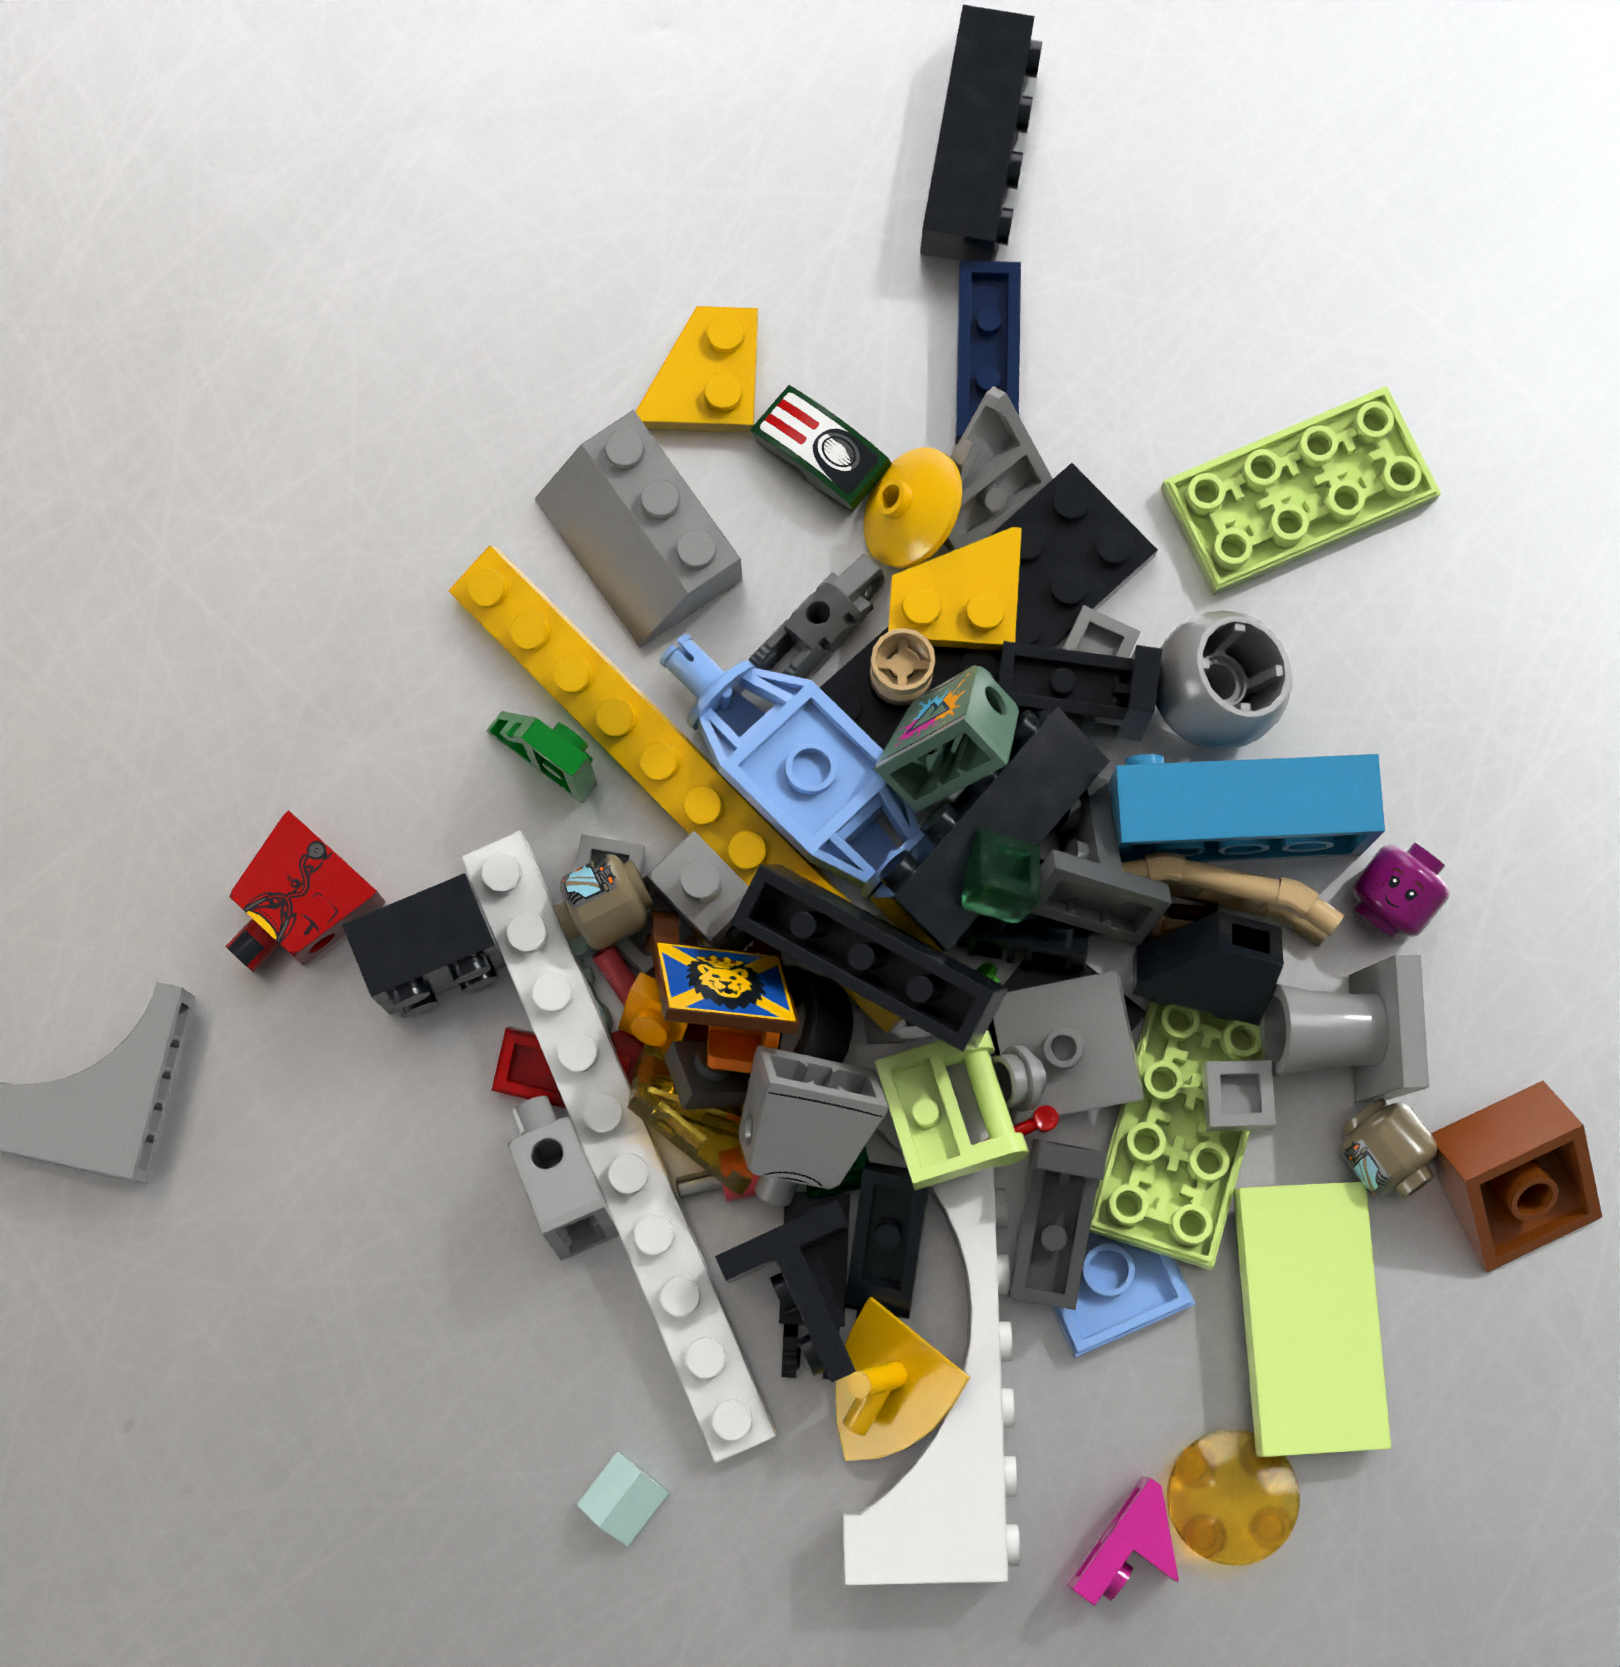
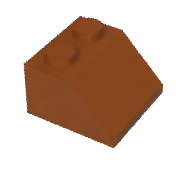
M1543 1080L1431 1133L1436 1140L1438 1155L1434 1160L1438 1181L1480 1264L1486 1272L1492 1271L1602 1218L1584 1125Z

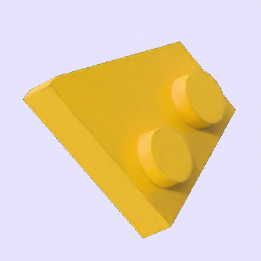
M696 306L635 411L648 430L751 433L750 429L754 426L758 308Z

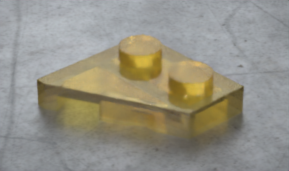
M645 1044L636 1059L627 1108L733 1193L743 1196L753 1179V1173L747 1168L739 1141V1128L744 1103L741 1107L683 1110L664 1059L667 1051Z

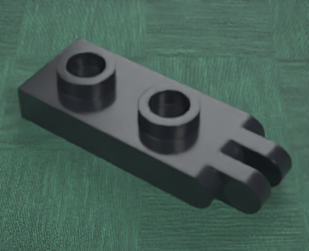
M866 1161L863 1168L844 1305L847 1309L857 1310L856 1319L870 1297H873L896 1317L910 1319L929 1186L914 1190L908 1168Z

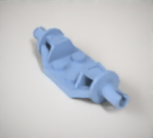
M689 634L679 637L677 643L680 646L676 648L671 644L661 656L659 663L664 668L666 667L698 698L696 705L689 713L687 723L694 731L700 730L718 772L810 863L861 888L860 894L869 901V898L883 884L879 879V874L887 863L904 850L910 852L924 836L920 831L915 811L874 770L884 750L812 680L758 669L749 660L742 661L724 672L693 641ZM746 689L775 705L765 713L740 694ZM883 811L903 843L899 848L896 847L876 821Z

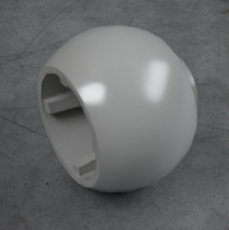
M1224 610L1211 611L1184 621L1164 640L1160 647L1162 648L1156 707L1171 730L1181 738L1204 748L1216 750L1235 749L1259 740L1279 722L1287 707L1292 689V669L1289 657L1281 641L1262 622L1242 613Z

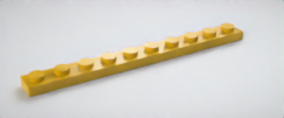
M489 545L448 590L689 835L693 831L696 832L748 886L760 864H781L851 902L718 772L716 766L498 548ZM837 983L845 989V992L885 1033L891 1032L903 1020L901 1017Z

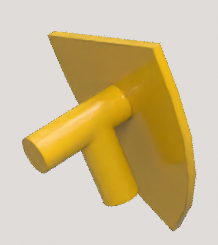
M873 1297L868 1298L853 1324L845 1343L856 1372L836 1381L835 1386L836 1423L845 1461L879 1459L913 1446L937 1428L955 1405L971 1378Z

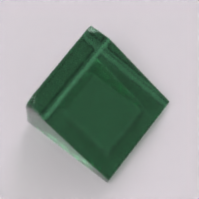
M981 828L976 833L962 891V908L1011 923H1018L1041 900L1039 846Z

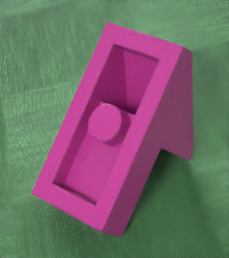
M1142 1476L1067 1584L1069 1588L1094 1606L1102 1595L1110 1601L1113 1600L1125 1585L1133 1571V1567L1126 1562L1132 1552L1136 1553L1169 1579L1178 1582V1572L1162 1486L1151 1477Z

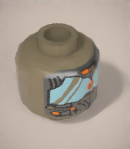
M607 854L566 874L560 882L563 901L553 905V908L570 941L582 936L592 949L602 950L644 929L648 923L647 909L655 906V903L634 861L630 860L623 864L616 855Z
M1384 1098L1379 1099L1356 1114L1342 1127L1341 1130L1347 1137L1343 1140L1340 1147L1341 1156L1357 1178L1364 1183L1370 1194L1384 1196L1396 1190L1402 1199H1406L1435 1177L1428 1166L1438 1155L1436 1140L1408 1104L1400 1102L1388 1105Z

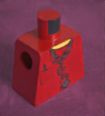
M288 810L281 817L230 893L229 897L252 919L225 947L252 972L279 945H282L304 965L346 935L342 924L380 909L386 901L376 889Z

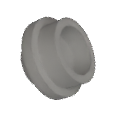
M1025 1046L1007 1047L1002 1055L992 1058L1007 1108L1012 1107L1019 1112L1033 1110L1039 1104L1041 1094L1046 1087L1044 1067L1041 1061Z

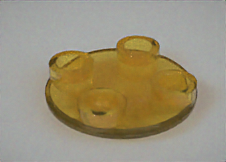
M1234 1429L1220 1430L1198 1438L1177 1455L1168 1479L1167 1506L1176 1532L1192 1551L1215 1563L1240 1566L1252 1564L1269 1557L1285 1543L1292 1533L1298 1518L1300 1492L1295 1472L1285 1456L1256 1457L1254 1433Z

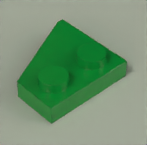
M501 711L486 730L487 733L580 803H583L598 785L591 766L593 759L585 752L588 744L578 734L560 722L551 729L536 717Z

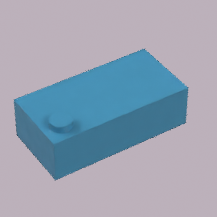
M1141 754L1127 757L1125 765H1116L1108 782L1121 862L1143 859L1144 855L1161 852L1184 855L1187 860L1201 863L1361 856L1385 832L1379 754L1164 763V756Z

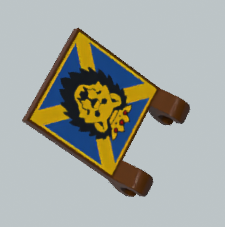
M652 910L651 934L646 936L645 950L652 955L665 1021L797 1035L800 1023L781 957V951L754 936L753 946H748L747 951L679 944L678 912Z

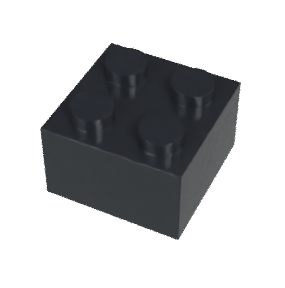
M466 873L342 924L371 998L389 1015L400 1011L402 1018H407L423 1013L438 1004L436 995L460 986L463 993L482 988L498 979L496 970L507 966L473 884Z

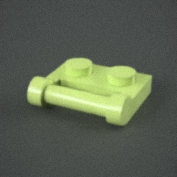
M988 1030L978 1047L964 1052L939 1040L874 1061L914 1190L989 1167L1011 1165L1025 1159L1029 1155L1024 1135L1015 1132L990 1057L995 1048ZM957 1063L965 1064L989 1136V1140L971 1145L946 1069L947 1066Z

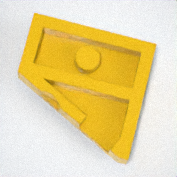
M1011 527L892 575L888 632L901 628L915 630L925 636L932 646L1002 651L1004 641L1015 642L1022 528Z

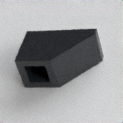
M1218 911L1137 945L1133 955V994L1146 997L1158 1004H1174L1210 1013L1221 1020H1237L1259 1026L1284 966L1282 927Z

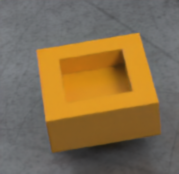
M639 972L629 991L618 1029L635 1036L645 1044L657 1046L667 1051L672 1041L685 1040L691 1023L665 1021L656 979Z

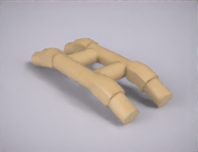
M1170 852L1144 855L1143 859L1121 862L1123 871L1168 884L1170 896L1206 903L1207 900L1217 901L1218 906L1262 915L1264 918L1280 922L1290 930H1295L1318 947L1327 935H1332L1345 916L1318 897L1319 893L1304 883L1284 877H1280L1279 880L1187 860L1184 855Z

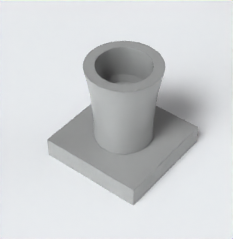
M1394 955L1349 974L1350 994L1306 990L1281 984L1275 985L1260 1021L1264 1060H1272L1274 1076L1309 1069L1354 1066L1356 1102H1375L1382 1098L1386 1101L1429 1088L1421 955Z

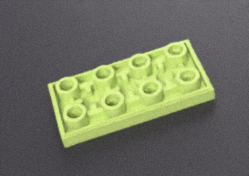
M1387 386L1164 480L1161 486L1213 596L1437 501L1441 495Z
M1149 999L1146 1009L1147 1014L1144 1016L1135 1048L1145 1099L1119 1105L1106 1151L1107 1159L1103 1180H1098L1089 1233L1211 1270L1215 1264L1250 1130L1206 1131L1202 1066L1208 1061L1264 1060L1261 1047L1260 1024L1257 1026L1237 1020L1225 1021L1214 1017L1210 1013L1174 1004L1162 1005Z
M1363 1182L1234 1189L1233 1196L1256 1457L1391 1449L1366 1186Z

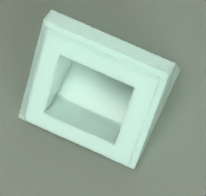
M618 1451L576 1505L598 1527L626 1546H629L670 1492Z

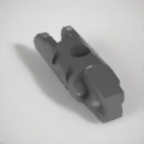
M862 554L839 577L832 572L820 583L816 591L810 594L797 607L790 618L786 619L748 660L755 668L769 671L794 646L800 653L781 674L808 679L827 659V656L834 652L851 634L852 630L858 627L873 610V604L869 601L885 583L881 567L865 554Z

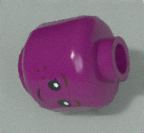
M1415 842L1407 852L1396 845H1384L1352 885L1353 894L1359 900L1353 909L1393 940L1400 933L1410 937L1418 936L1450 896L1448 885L1438 876L1445 867V864Z

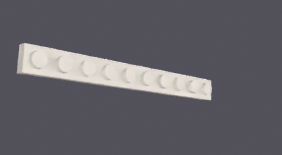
M521 830L462 855L463 863L715 1463L775 1438L778 1435L628 1077L619 1060L617 1051L579 961L553 908L554 902L524 832Z

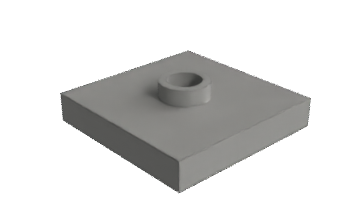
M1119 970L1006 993L993 1018L1000 1055H1002L1007 1047L1023 1045L1041 1061L1046 1074V1087L1035 1109L1019 1112L1011 1107L1014 1124L1030 1119L1034 1110L1043 1105L1053 1107L1057 1111L1058 1116L1145 1099Z

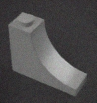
M157 982L152 998L136 1027L116 1049L96 1064L66 1078L45 1083L11 1084L0 1082V1152L147 1184L195 996L182 987Z

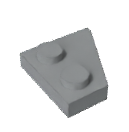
M992 387L986 392L950 457L955 462L961 475L962 503L956 523L944 542L947 550L951 552L989 537L1053 480L1007 393L996 387Z

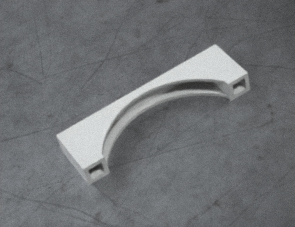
M930 1043L850 1044L843 1063L875 1070L880 1082L875 1060ZM961 1063L947 1066L946 1069L971 1145L989 1138L966 1066ZM888 1108L886 1115L876 1128L874 1134L905 1161ZM994 1167L929 1186V1193L942 1212L956 1243L965 1276L968 1328L967 1344L961 1370L971 1378L955 1405L941 1421L931 1440L908 1470L885 1493L860 1513H843L845 1585L1008 1582V1566H1019L1018 1525L1006 1524L1005 1497H1017L1015 1456H1004L1003 1429H1014L1015 1426L1013 1388H1001V1361H1012L1011 1321H999L998 1294H1009L1010 1266L1008 1254L997 1255L996 1228H1007L1008 1206L1006 1188L995 1189Z

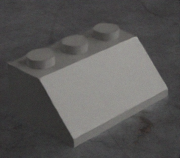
M634 410L583 442L535 497L536 503L639 648H642L742 581L741 558Z

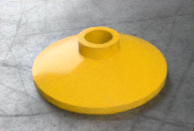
M928 447L910 450L896 458L873 487L865 508L863 529L867 547L879 562L897 569L916 566L930 558L950 535L958 518L962 503V480L958 467L948 455Z

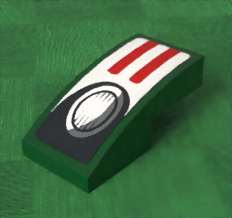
M791 385L784 389L750 429L758 444L802 470L809 484L851 510L858 506L892 464L883 452L860 433Z

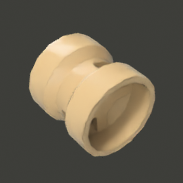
M906 628L894 629L882 635L873 647L869 675L873 690L879 698L888 704L897 706L911 705L915 699L926 693L930 689L935 666L934 649L928 639L919 632Z

